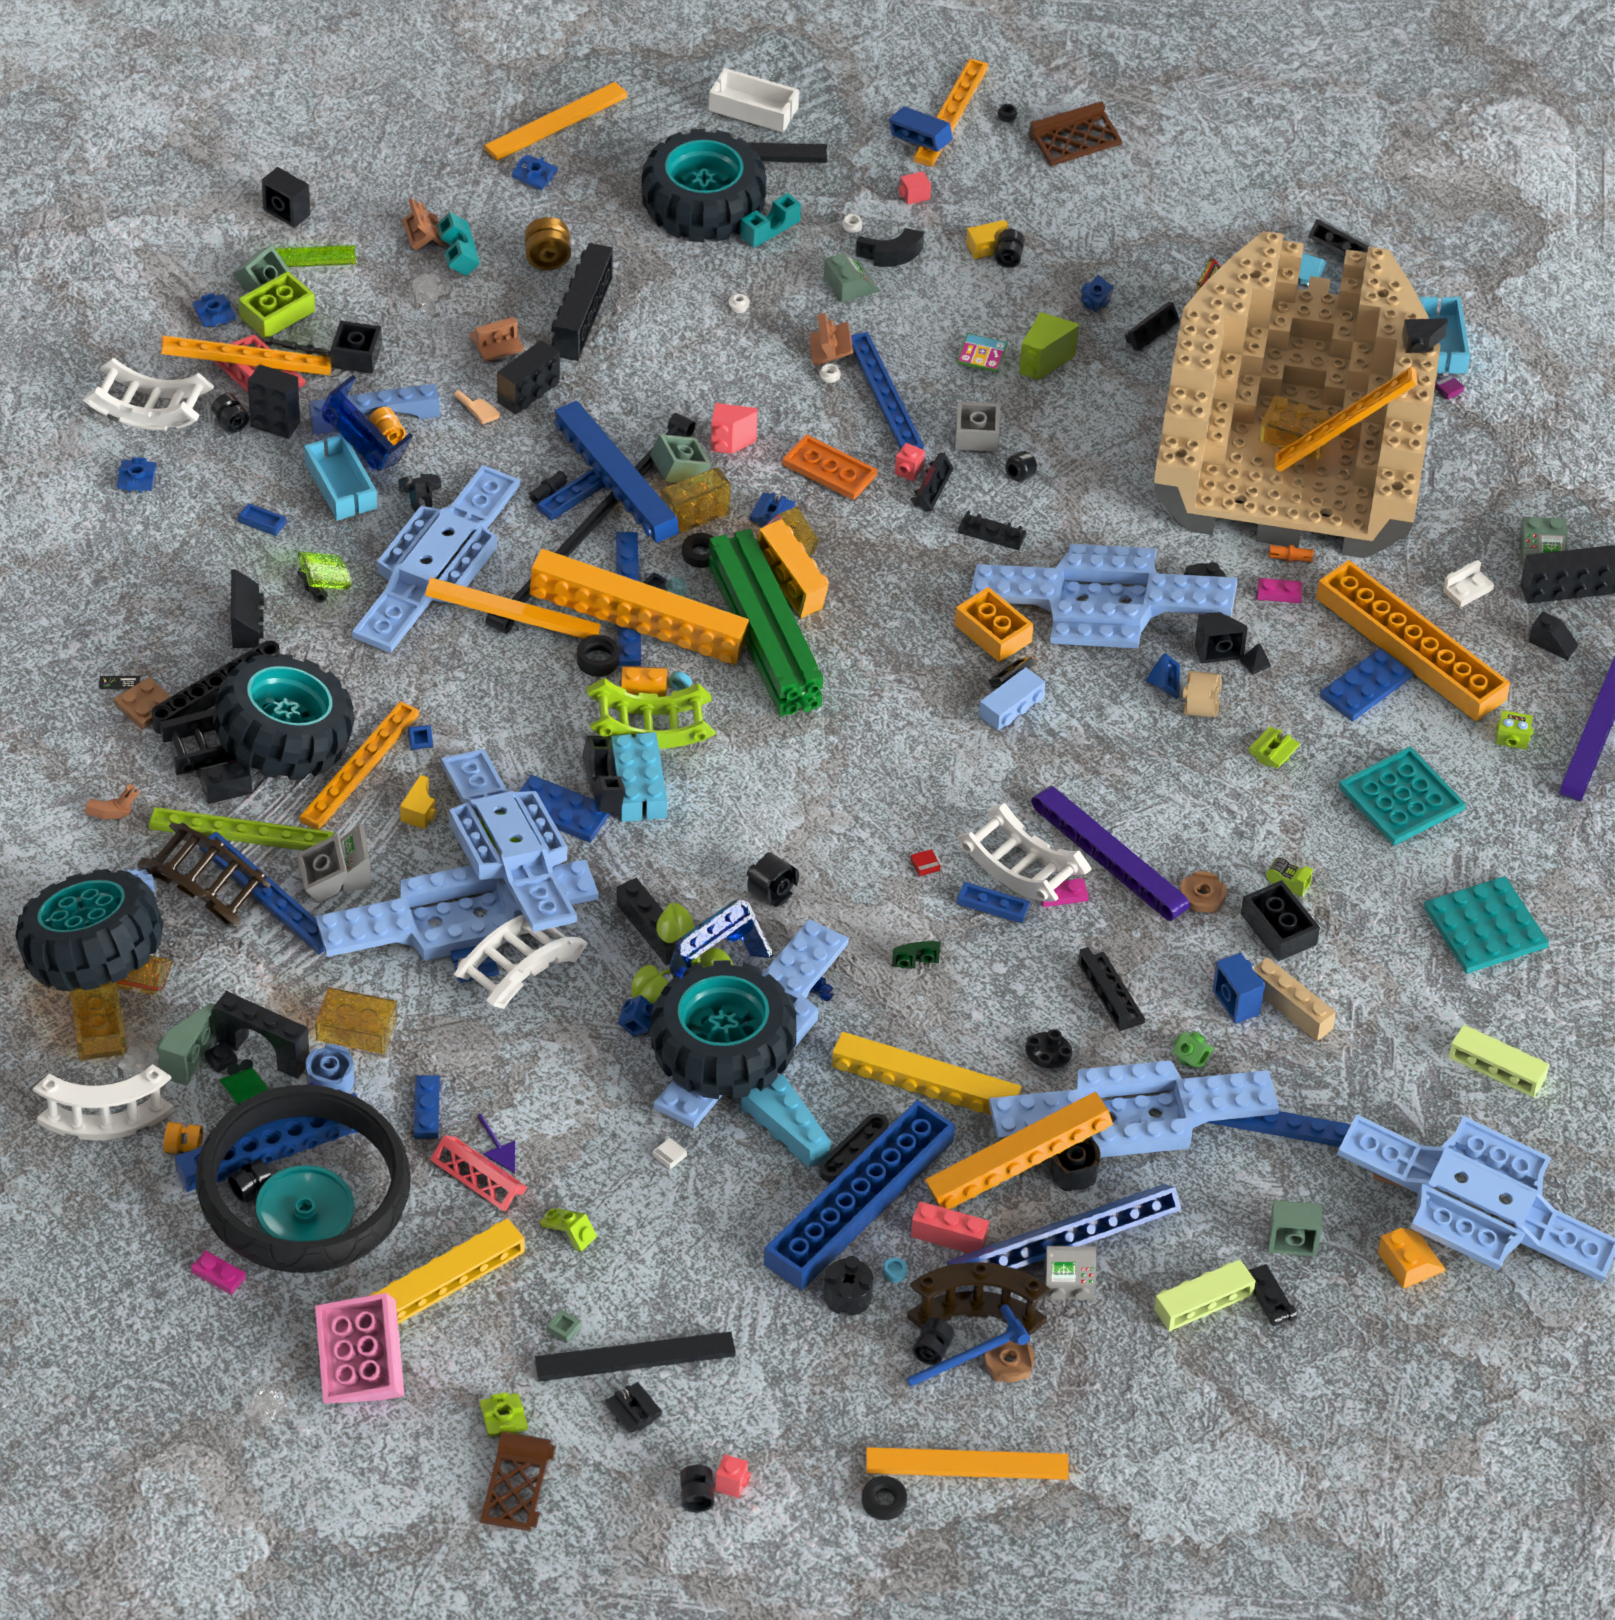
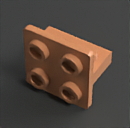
M413 198L409 199L412 213L402 219L411 247L417 251L432 239L441 247L445 245L444 240L440 239L437 229L438 217L433 212L429 213L421 202L417 203Z
M826 313L817 315L819 331L809 334L812 363L814 366L853 354L849 323L844 322L835 325L833 320L828 319Z
M515 317L483 325L470 332V338L485 362L524 351V347L518 338V322Z

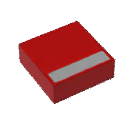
M932 849L911 855L910 860L918 876L940 871L941 865Z

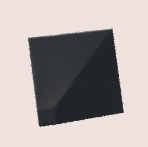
M1260 643L1240 658L1241 663L1252 675L1271 667Z

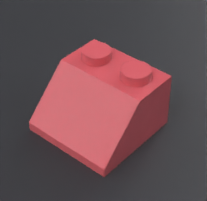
M715 403L711 423V451L733 454L756 442L758 408Z

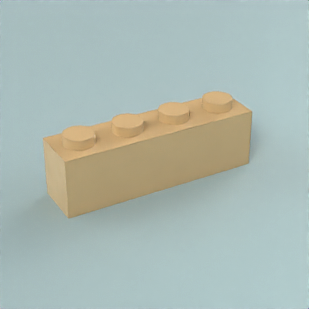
M1267 957L1253 968L1257 976H1260L1265 984L1262 998L1314 1040H1320L1333 1030L1336 1011Z

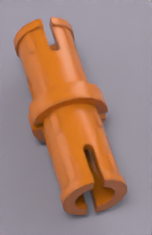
M1270 544L1269 559H1285L1288 562L1295 560L1312 563L1314 549L1296 548L1294 545L1286 547Z

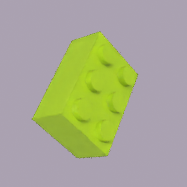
M289 271L238 299L239 317L264 339L267 336H273L315 312L314 293Z

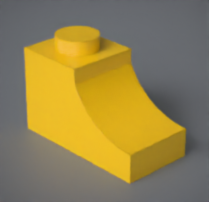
M1006 220L967 228L966 244L974 259L994 255V247L998 243L1000 233L1008 229Z
M420 775L400 805L401 821L422 829H426L429 823L434 822L437 816L435 799L428 795V777Z

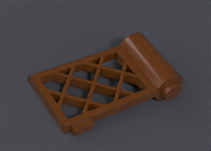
M507 1431L501 1432L497 1456L480 1519L481 1523L531 1532L532 1527L537 1528L540 1512L536 1511L546 1467L549 1460H554L556 1445H552V1439ZM501 1461L512 1463L516 1469L504 1475L500 1470ZM529 1467L540 1468L539 1474L530 1480L524 1473V1470ZM520 1474L525 1482L513 1488L508 1479ZM504 1482L510 1491L498 1497L494 1489ZM529 1487L534 1493L533 1497L523 1502L518 1493ZM514 1495L519 1505L508 1511L502 1502ZM496 1505H499L504 1514L497 1518L488 1516L489 1510ZM524 1509L528 1515L527 1523L515 1521L512 1515Z

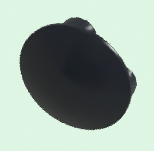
M1057 1029L1037 1033L1027 1038L1026 1054L1034 1064L1049 1069L1060 1068L1066 1065L1072 1057L1070 1043L1062 1037L1061 1032Z

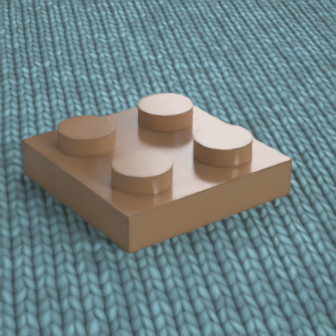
M148 677L115 697L114 705L143 730L152 724V709L171 696L154 680Z

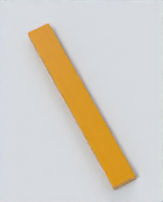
M969 58L936 118L949 122L952 132L985 75L988 63ZM920 146L914 155V162L933 167L942 149L936 152Z
M613 82L485 144V151L498 161L627 98V92L619 84Z
M162 336L161 354L251 366L261 364L274 369L329 376L331 373L330 357L171 336Z
M1412 366L1277 452L1275 454V468L1279 472L1285 470L1417 385L1416 370Z
M431 577L425 593L428 597L582 639L591 635H599L601 627L600 623Z
M399 701L299 816L300 822L320 830L419 716V710Z
M867 1447L866 1449L867 1474L1068 1480L1069 1476L1068 1454L872 1447Z

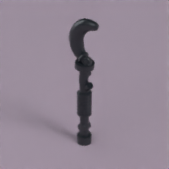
M267 336L265 339V344L279 345L290 350L298 349L310 355L315 353L325 357L331 356L330 350L315 348L312 344L304 346L297 344V342L281 341Z

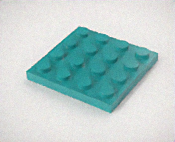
M1411 746L1340 781L1338 787L1393 846L1464 811L1466 808V803Z
M1506 876L1424 901V910L1466 974L1548 948V939Z

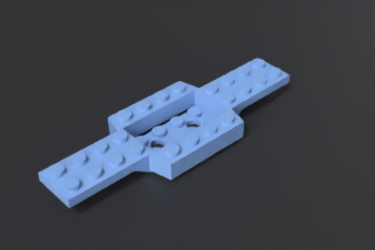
M482 465L451 506L442 509L420 506L378 559V574L389 582L380 597L352 631V638L392 653L432 600L446 602L425 595L430 577L436 579L441 570L448 564V561L459 550L462 543L468 537H471L439 578L442 581L468 587L497 549V536L487 530V528L520 487V479ZM451 530L454 534L452 536H444L442 532ZM430 558L432 562L430 564H423L420 560Z
M484 749L441 758V766L462 802V805L449 810V825L479 880L504 879L532 932L576 923L577 914L552 870L553 866L567 861V845L537 792H514L513 790L506 789ZM478 818L483 819L486 828L494 839V843L502 854L501 859ZM516 837L518 840L522 841L514 843L511 842L510 839Z
M586 859L552 867L553 873L571 905L598 900L599 893ZM472 865L402 879L401 898L316 916V924L327 957L396 942L414 946L422 959L427 961L450 956L451 951L477 946L494 930L511 919L522 915V912L504 879L479 880ZM485 893V894H483L482 896H479V897H474V898H468V897H466V896H471V895H475V894ZM464 897V898L460 899V901H455V902H450V903L442 902V901H447V900H451V899H456V898ZM441 902V903H439V904L436 905V906H431V907H427V908L418 907V906H423V905H428V904H432V903ZM481 909L486 911L487 914L484 917H477L474 915V912ZM438 919L442 924L433 927L429 925V921Z
M811 919L804 924L762 974L764 977L768 974L773 976L783 986L785 993L792 999L796 1010V1046L818 1021V1008L806 999L811 988L846 948L849 941L848 937ZM672 1081L654 1102V1109L695 1129L718 1099L702 1097L700 1091L695 1089L688 1092Z
M1171 1060L1079 1069L1075 1090L996 1097L989 1100L997 1140L1000 1141L1095 1091L1100 1098L1171 1091L1169 1094L1161 1093L1155 1096L1139 1095L1135 1098L1125 1099L1118 1097L1113 1100L1103 1101L1109 1113L1116 1120L1112 1126L1086 1138L1087 1140L1092 1139L1098 1145L1101 1154L1100 1158L1189 1149L1192 1129L1208 1121L1274 1115L1279 1112L1278 1102L1268 1070L1182 1079ZM1157 1109L1162 1113V1116L1153 1118L1149 1115V1111Z

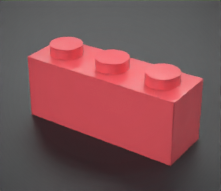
M919 1201L912 1219L911 1237L970 1253L984 1248L988 1238L989 1220Z

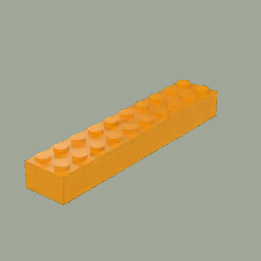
M541 548L532 566L530 595L571 608L579 613L594 616L600 620L617 624L620 627L634 629L640 634L649 635L661 641L678 645L681 648L693 650L704 656L719 659L724 663L737 665L745 648L749 619L543 548Z
M1350 560L1319 580L1316 594L1317 600L1378 647L1413 671V674L1476 722L1507 701L1510 687L1508 680Z

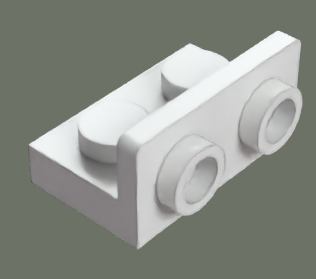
M1479 560L1466 564L1462 569L1450 573L1445 578L1443 593L1459 608L1493 590L1494 584L1480 572L1481 562Z

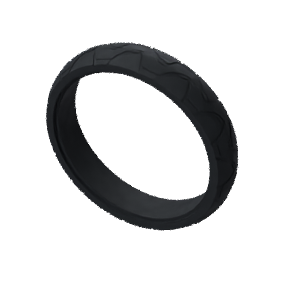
M317 1085L278 1087L256 1094L238 1104L209 1133L200 1152L196 1169V1189L201 1210L211 1229L220 1240L243 1258H248L249 1261L255 1264L289 1273L328 1271L350 1264L367 1255L380 1245L398 1224L409 1197L411 1184L410 1166L405 1147L400 1136L389 1121L362 1099L338 1089L334 1090V1088ZM290 1117L324 1118L344 1124L366 1137L384 1158L390 1173L391 1182L388 1192L377 1210L352 1230L338 1236L316 1241L283 1240L252 1229L238 1219L226 1206L215 1181L217 1171L224 1156L240 1138L266 1123Z

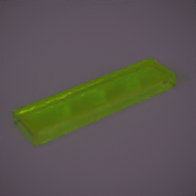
M355 245L274 248L287 267L356 264Z

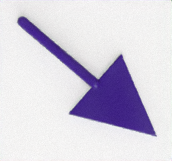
M478 1114L479 1120L497 1147L483 1153V1155L515 1174V1141L501 1146L483 1115Z

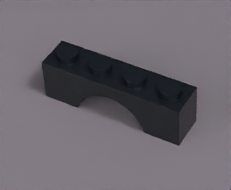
M586 735L582 759L598 812H621L625 788L622 778L613 776V749L609 736Z

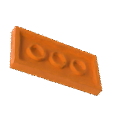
M807 434L782 459V465L852 500H855L878 475V469Z

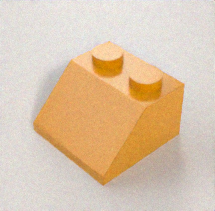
M623 666L621 688L626 689V692L632 695L648 693L658 694V697L666 696L668 667Z
M1401 1227L1381 1236L1378 1254L1403 1289L1445 1271V1267L1420 1233Z

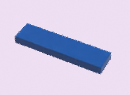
M591 469L539 502L537 510L552 521L604 488V482Z

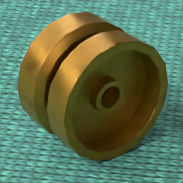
M542 217L532 221L526 227L524 239L526 258L529 264L541 270H554L562 267L569 261L571 257L569 229L563 221L553 217Z

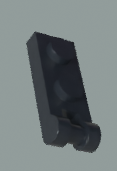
M1267 1264L1248 1270L1255 1279L1253 1294L1271 1324L1277 1326L1282 1324L1284 1320L1292 1321L1297 1319L1295 1307L1288 1301Z

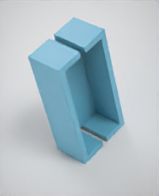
M1419 297L1429 319H1448L1446 335L1439 342L1441 347L1437 373H1444L1445 370H1448V373H1467L1470 351L1461 297H1442L1439 315H1436L1438 297Z
M345 434L326 439L327 458L324 456V442L322 440L304 445L305 464L337 521L355 516L357 511L361 514L377 509V490Z
M656 732L636 734V737L633 738L631 734L611 736L614 776L622 778L625 788L620 812L621 821L642 820V802H646L647 820L667 818V795Z

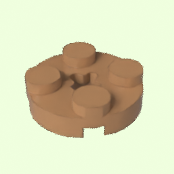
M1198 871L1192 873L1191 877L1187 879L1185 877L1182 880L1180 892L1187 897L1190 903L1188 910L1216 913L1225 901L1226 885L1224 882L1222 884L1215 874ZM1201 890H1205L1207 894H1201L1199 892Z
M1010 1341L986 1352L984 1364L994 1381L1017 1382L1030 1376L1034 1366V1351L1028 1343L1019 1345ZM1006 1356H1010L1011 1359H1016L1013 1362L1005 1361Z

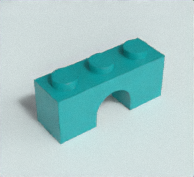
M789 193L784 194L772 201V209L766 217L756 210L742 218L740 237L753 248L759 246L801 221V203Z
M449 212L437 224L440 239L446 241L451 246L444 252L448 267L468 276L480 264L468 221Z

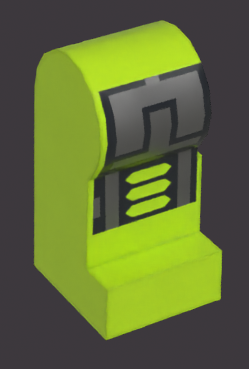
M1276 858L1266 871V877L1273 884L1283 880L1292 893L1302 897L1311 884L1313 869L1308 866H1304L1302 869L1293 864L1291 865L1283 858Z

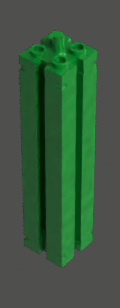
M752 529L735 532L734 537L728 538L726 534L710 538L709 551L712 556H709V570L714 575L713 578L729 612L749 619L746 647L774 706L777 707L779 717L797 713L800 707H802L805 713L822 707V693L820 689H823V675L818 670L817 662L757 539L754 538Z

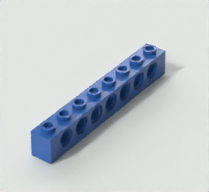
M290 1117L264 1124L248 1132L230 1148L219 1166L215 1181L225 1180L228 1174L239 1168L245 1170V1165L256 1158H259L265 1165H268L278 1159L290 1157L295 1153L313 1149L323 1143L335 1141L340 1137L358 1132L336 1121L317 1117ZM203 1146L175 1156L176 1172L186 1192L196 1189V1169Z

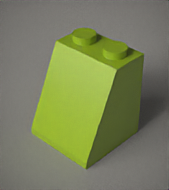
M1039 312L1022 342L1019 374L1039 380L1075 357L1079 324Z

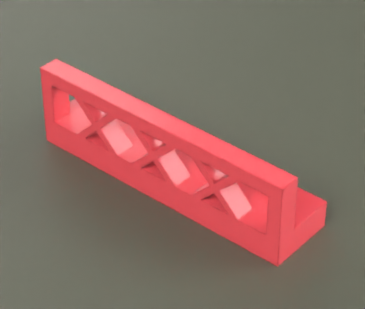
M444 1135L430 1159L502 1211L507 1210L515 1194L523 1195L527 1189L526 1185L455 1136ZM445 1148L451 1151V1162L445 1163L439 1159ZM467 1162L471 1174L463 1176L460 1173L459 1163ZM486 1175L489 1187H479L477 1176ZM503 1187L508 1191L503 1202L497 1199L496 1188Z

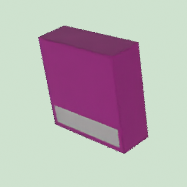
M1452 374L1435 383V389L1447 400L1464 392L1465 388Z

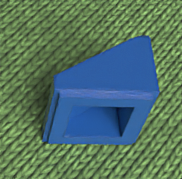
M431 725L408 727L411 750L433 748Z

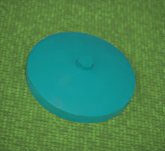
M294 1166L279 1171L264 1183L256 1200V1217L260 1229L268 1236L290 1241L322 1240L341 1235L349 1230L354 1217V1198L347 1183L336 1173L318 1166Z

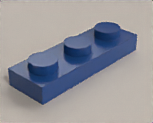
M964 882L957 898L958 905L1019 923H1023L1030 907V901L967 882Z
M416 1075L414 1138H439L440 1075Z

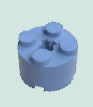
M335 1044L325 1045V1048L312 1050L306 1059L307 1084L313 1083V1085L334 1088V1090L338 1089L349 1093L355 1083L354 1061L350 1056V1052L346 1048Z

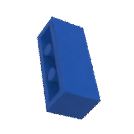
M903 106L889 118L893 136L939 152L953 139L949 122Z

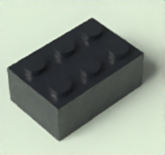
M540 340L497 372V403L516 415L535 400L541 398L550 389L555 388L560 383V352Z
M259 364L248 379L251 427L290 439L301 423L298 377Z
M1283 880L1243 896L1242 917L1278 962L1317 945L1320 926Z

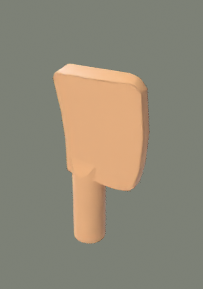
M460 390L454 393V397L465 405L481 424L500 417V413L488 402L482 399L472 401Z

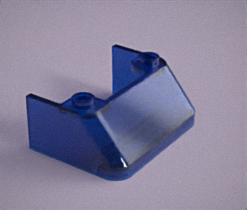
M352 375L329 393L322 407V418L326 423L331 424L367 461L371 469L381 471L392 467L402 459L413 435L409 433L396 445H393L347 398L356 379Z
M734 900L678 939L669 965L672 977L683 978L685 970L692 967L691 961L722 939L735 942L742 938L750 956L774 957L750 904L744 900Z

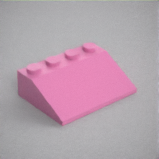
M382 1293L315 1305L323 1403L381 1401L404 1397L396 1300L389 1294Z

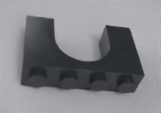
M224 992L213 1006L216 1042L220 1044L225 1041L232 1050L237 1051L249 1036V1029L265 1037L273 1046L276 1052L277 1070L298 1079L306 1069V1059L309 1055L308 1027L233 993Z

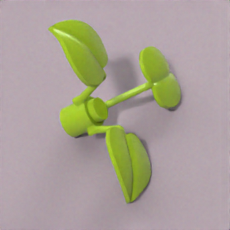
M672 902L658 919L657 933L667 943L677 941L684 950L685 954L680 959L681 967L663 970L660 973L654 965L642 967L635 974L632 981V999L642 995L651 1004H654L661 995V991L668 984L667 979L663 975L678 972L684 973L686 969L700 963L703 967L713 966L714 961H731L725 951L719 948L708 949L701 957L691 953V950L683 944L681 939H688L693 935V918L686 908Z

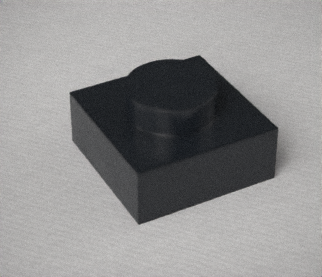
M225 1041L204 1052L205 1059L217 1073L228 1068L231 1064L238 1063L237 1056Z

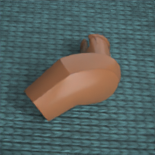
M128 784L119 798L108 801L90 799L86 805L85 814L103 820L124 818L131 812L130 805L138 796L139 790L137 788L132 792L135 786Z

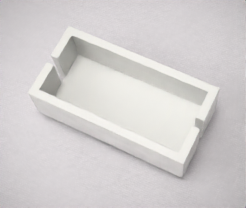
M724 68L718 78V82H715L709 92V111L779 132L785 131L790 119L796 113L799 103L798 89Z

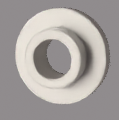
M855 214L847 215L842 221L843 229L850 233L860 231L863 226L861 218Z
M742 294L733 295L729 299V306L735 313L745 312L750 305L749 298Z
M826 364L820 370L819 376L823 381L833 383L840 379L841 372L836 365Z

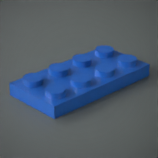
M1379 648L1321 690L1320 698L1353 722L1410 680L1413 671L1382 648Z
M532 774L519 791H536L559 831L589 843L592 842L611 814L598 812L595 799Z

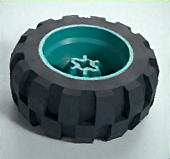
M691 129V132L687 134L678 132L668 136L665 143L659 142L651 151L642 169V202L654 223L658 227L664 226L668 234L677 238L681 236L689 237V240L692 242L704 243V239H714L715 242L729 239L733 233L741 234L742 218L756 210L761 213L765 206L767 176L765 174V166L759 155L742 138L734 139L730 133L716 130L714 133L705 132V129Z
M266 654L252 657L246 663L242 661L226 675V679L221 683L213 711L216 734L228 754L234 753L236 761L248 769L254 767L261 770V775L277 778L278 775L288 776L289 780L304 779L310 773L313 776H317L326 772L339 761L347 749L355 717L347 689H342L340 680L330 671L325 673L319 669V664L305 659L303 662L293 659V655L277 654L276 657L269 658Z
M109 869L94 870L89 874L82 875L78 873L66 877L65 881L58 884L53 883L41 890L37 898H31L23 907V912L18 917L15 937L25 967L37 981L48 988L54 986L58 991L72 992L76 988H82L85 991L100 988V985L108 982L115 983L126 978L127 973L132 970H139L149 961L150 954L156 953L161 943L163 921L153 891L139 877H135L132 873L122 870L111 872Z
M730 960L714 961L713 966L703 967L700 963L690 967L683 973V978L675 976L664 987L661 995L654 1003L651 1013L652 1049L655 1051V1059L668 1077L673 1076V1081L679 1087L688 1092H691L693 1089L698 1090L702 1097L719 1100V1095H732V1099L749 1096L750 1090L756 1087L762 1091L777 1079V1073L782 1074L794 1056V1047L797 1044L796 1010L792 999L785 993L783 986L773 976L768 974L764 977L759 967L743 963L741 967L731 965Z

